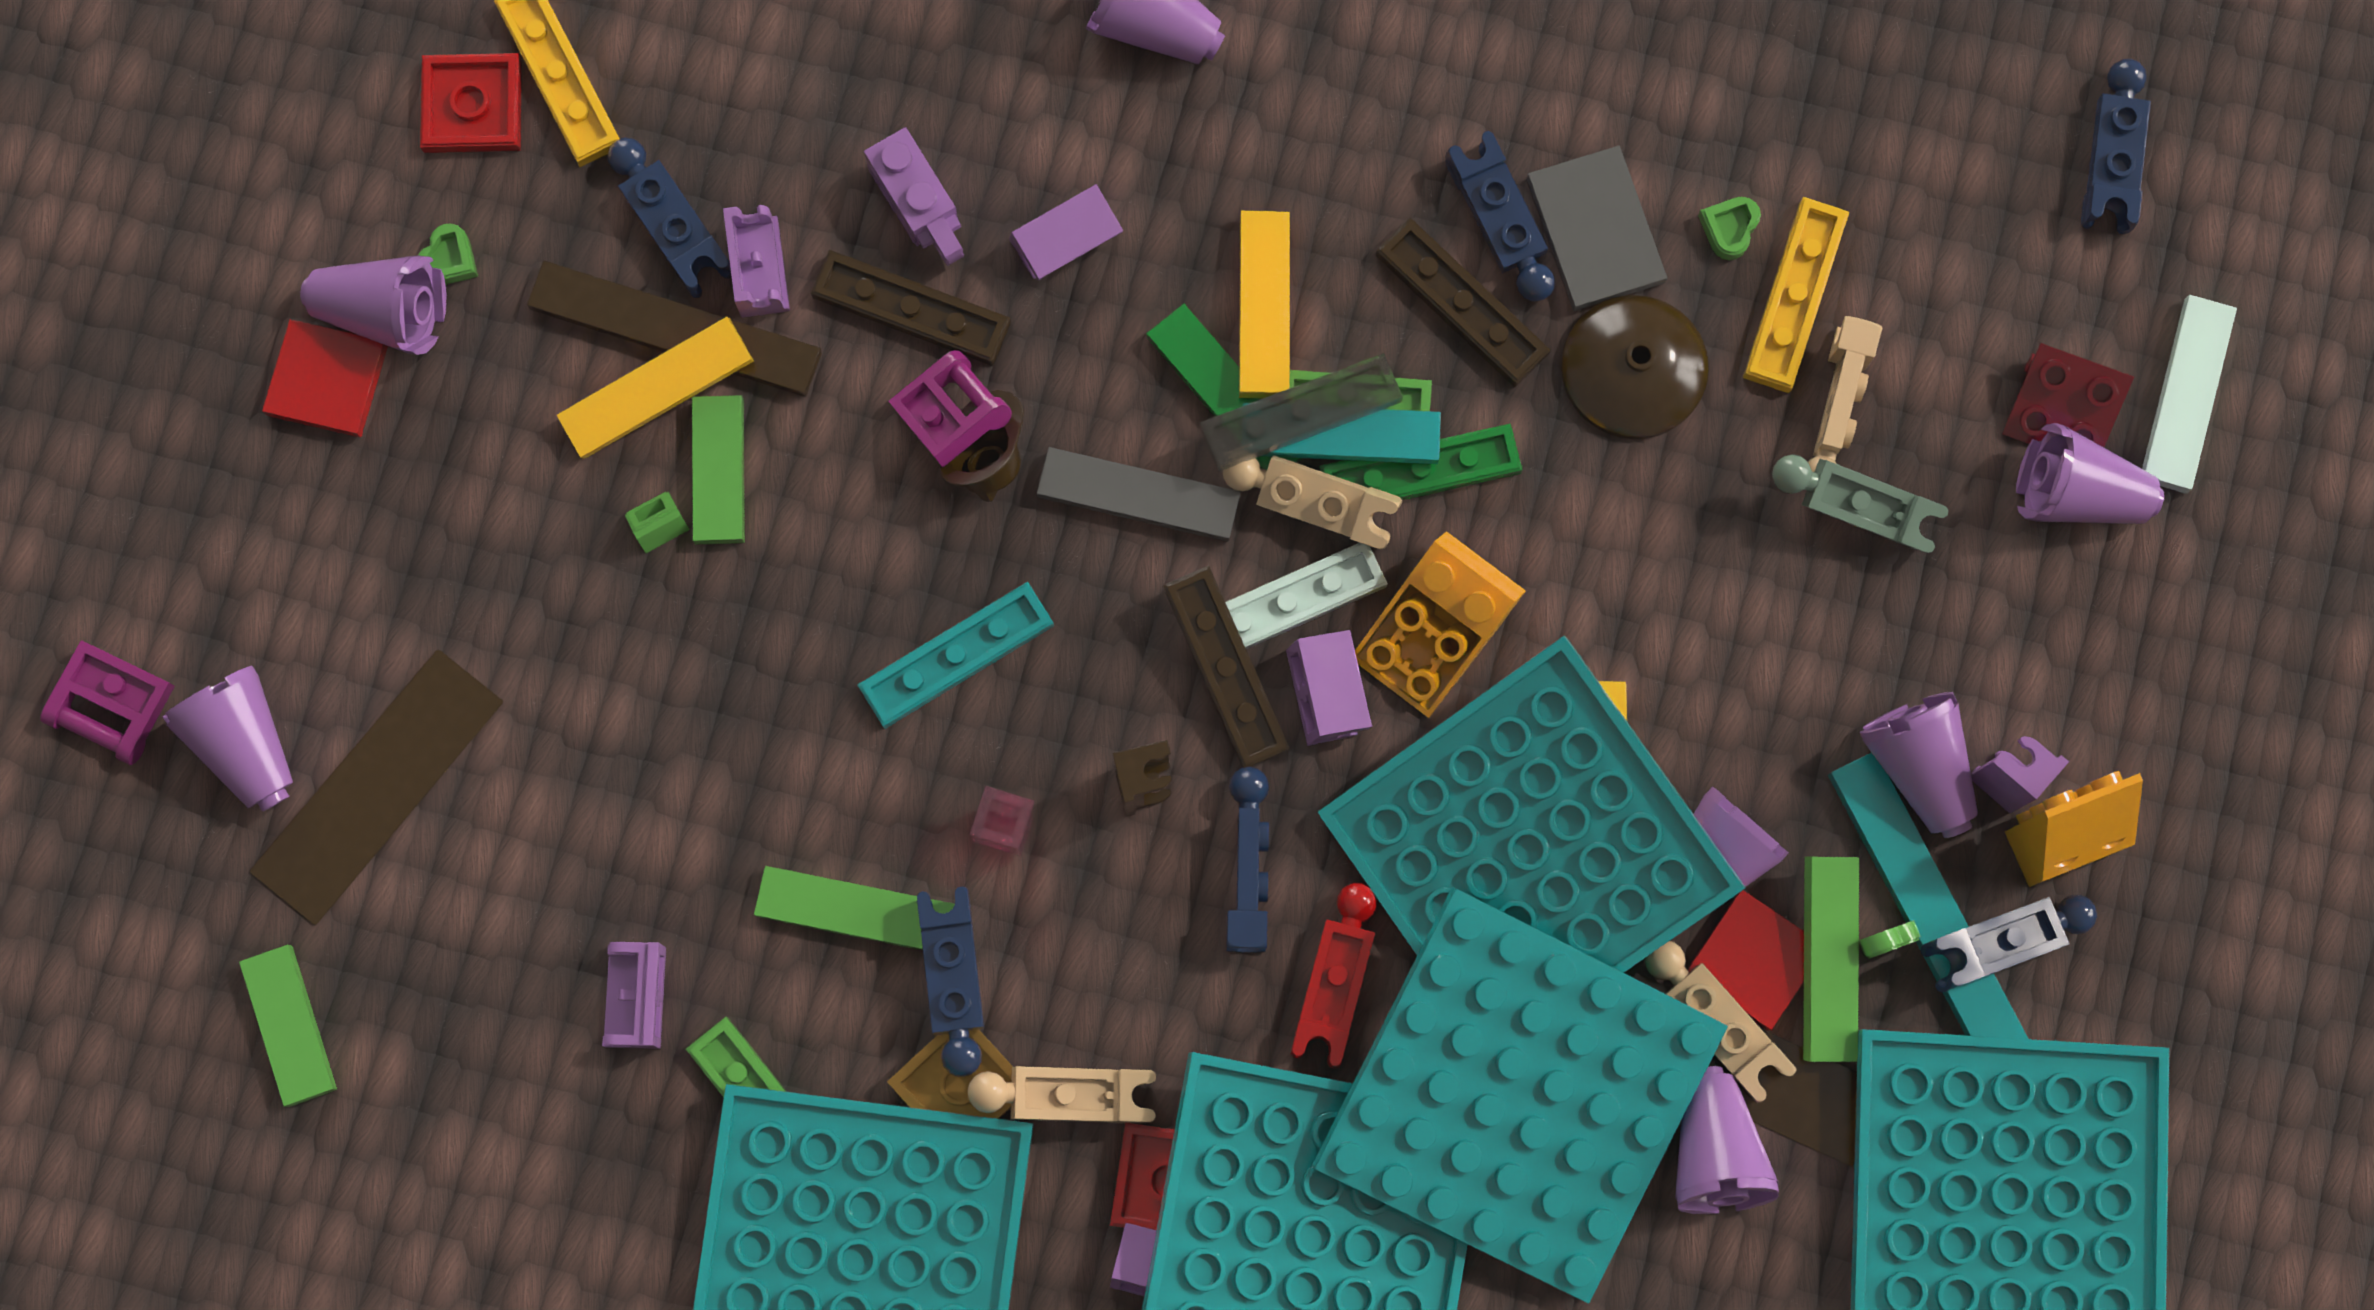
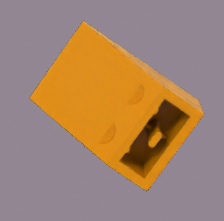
M1445 532L1433 542L1356 648L1355 654L1358 665L1429 718L1494 635L1526 590L1451 534Z
M2119 771L2090 782V784L2075 790V792L2068 790L2016 815L2019 824L2005 831V834L2029 887L2135 845L2143 784L2140 773L2124 780Z

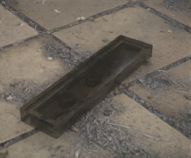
M1383 353L1200 422V430L1219 472L1402 402L1403 396Z

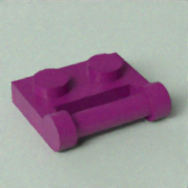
M951 351L944 355L888 401L942 467L952 461L988 430H997L1004 427L1012 415V411L1005 401L1000 397H994L971 371L970 361L960 351ZM948 383H956L977 407L967 417L942 389Z
M81 640L46 702L40 721L54 729L63 727L115 752L116 759L128 765H133L141 757L145 749L146 739L175 686ZM76 694L130 720L131 723L125 734L71 709V703Z

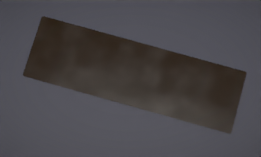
M436 650L250 869V873L312 924L317 925L503 704V700L441 650Z
M1635 973L1633 977L1664 994L1671 989L1639 973ZM1761 1029L1795 1066L1796 1072L1792 1076H1786L1781 1074L1772 1065L1763 1067L1759 1071L1758 1081L1766 1091V1098L1761 1103L1755 1102L1738 1083L1753 1122L1854 1168L1857 1072L1836 1062L1803 1060V1047ZM1714 1055L1708 1067H1722L1724 1073L1731 1074Z

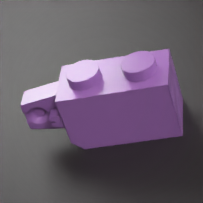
M905 127L864 150L870 174L912 242L916 246L921 245L923 249L933 244L947 266L964 257L962 246L953 233L961 228L956 207L908 129Z

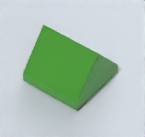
M666 491L630 510L625 515L633 534L645 553L690 530L670 493Z

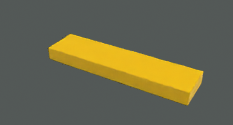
M494 0L579 167L607 155L610 146L620 138L548 0Z
M1806 197L1801 199L1743 374L1744 379L1786 393H1790L1849 215L1848 211Z
M1241 210L1239 398L1288 399L1290 379V212Z
M725 317L557 414V417L580 458L585 459L754 362L730 318Z

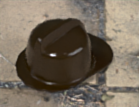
M995 390L990 391V393L994 397L1003 399L1010 407L1012 415L1009 422L1000 429L988 430L944 467L940 465V471L944 480L951 485L965 487L986 502L994 500L997 491L1005 488L1015 479L1021 465L1017 442L1023 425L1024 409L1020 399L1008 391ZM970 401L961 412L967 417L977 407Z

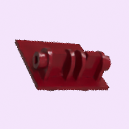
M2040 342L2036 354L2032 353L2027 361L2025 372L2028 373L2002 434L2030 444L2032 439L2042 441L2048 431L2041 430L2046 424L2057 423L2105 447L2134 380V376Z

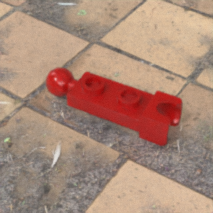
M1362 883L1346 885L1340 891L1337 897V907L1339 913L1343 916L1341 923L1327 919L1325 921L1290 1051L1291 1057L1300 1058L1304 1054L1309 1041L1320 1039L1328 1045L1329 1055L1327 1064L1332 1069H1339L1342 1063L1375 932L1360 929L1362 922L1368 920L1374 914L1377 905V899L1373 891Z

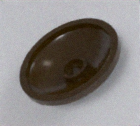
M1627 295L1601 302L1587 311L1578 320L1564 346L1561 373L1563 384L1571 403L1587 422L1613 436L1628 439H1645L1671 431L1692 414L1706 389L1709 363L1706 347L1700 333L1681 311L1659 299L1648 296ZM1634 351L1644 352L1648 357V362L1646 364L1634 362L1631 353Z

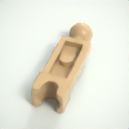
M1845 316L1842 326L1837 327L1828 361L1837 364L1813 456L1816 457L1807 461L1813 472L1819 459L1837 464L1835 462L1837 454L1842 447L1848 449L1852 443L1857 420L1850 419L1853 403H1860L1867 387L1869 375L1861 372L1867 368L1876 355L1882 326L1879 324Z
M1241 452L1230 456L1223 465L1224 480L1232 489L1243 492L1254 487L1261 489L1256 505L1350 537L1351 540L1377 549H1385L1390 541V533L1377 527L1374 523L1373 513L1384 512L1394 514L1402 505V499L1396 495L1373 487L1368 489L1365 486L1277 456L1271 458L1267 470L1260 467L1255 457Z
M1672 941L1667 942L1645 957L1646 968L1652 976L1663 981L1670 980L1674 985L1665 993L1666 995L1728 1026L1714 1055L1734 1075L1736 1081L1755 1102L1761 1103L1766 1098V1091L1758 1081L1759 1071L1763 1067L1772 1065L1781 1074L1786 1076H1792L1796 1072V1068L1790 1060L1771 1042L1768 1036L1703 963L1698 964L1689 972L1684 967L1686 960L1683 950Z
M1016 1066L1012 1067L1011 1082H1005L997 1073L989 1071L979 1073L969 1084L968 1097L974 1108L985 1113L996 1112L1005 1103H1011V1120L1146 1124L1152 1123L1155 1120V1112L1149 1108L1136 1106L1132 1100V1091L1136 1086L1153 1083L1156 1080V1074L1152 1070Z

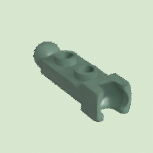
M1791 454L1779 459L1773 467L1772 478L1778 489L1788 494L1798 493L1802 490L1807 491L1802 506L1924 553L1932 552L1935 545L1933 541L1921 535L1919 530L1920 522L1926 516L1932 515L1938 518H1945L1948 515V509L1944 505L1914 495L1828 460L1819 459L1813 472L1806 459L1800 455Z

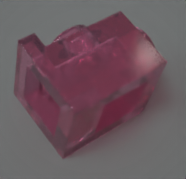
M985 786L970 832L973 842L1021 857L1033 822L1032 809L1035 802Z

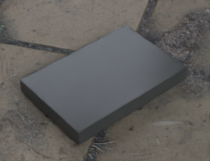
M1620 145L1528 173L1526 179L1573 311L1666 282V272Z

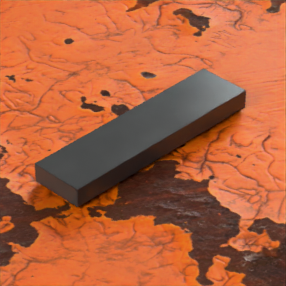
M1049 447L1037 497L1229 542L1241 492Z

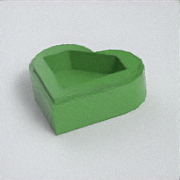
M1736 197L1700 210L1698 217L1714 253L1721 259L1735 260L1741 257L1747 250L1751 239L1750 234L1753 233L1760 222L1761 213L1756 202L1750 198Z
M443 224L437 227L430 237V246L424 248L418 255L428 256L434 260L430 264L432 268L442 270L445 285L478 277L471 243L465 231L455 224Z
M1915 920L1861 939L1859 944L1864 957L1870 959L1916 942L1921 935Z

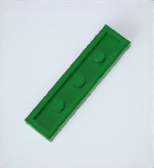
M1183 304L1147 332V339L1241 447L1243 403H1271L1267 399L1239 398V366L1190 309ZM1253 456L1257 459L1262 469H1268L1272 457ZM1280 457V458H1283V459H1286V460H1289V461H1292V462H1295V463H1298V462H1300V461L1303 459V458Z
M1511 423L1440 439L1438 464L1343 460L1319 466V471L1365 486L1368 489L1373 487L1396 495L1402 500L1519 475L1523 470Z

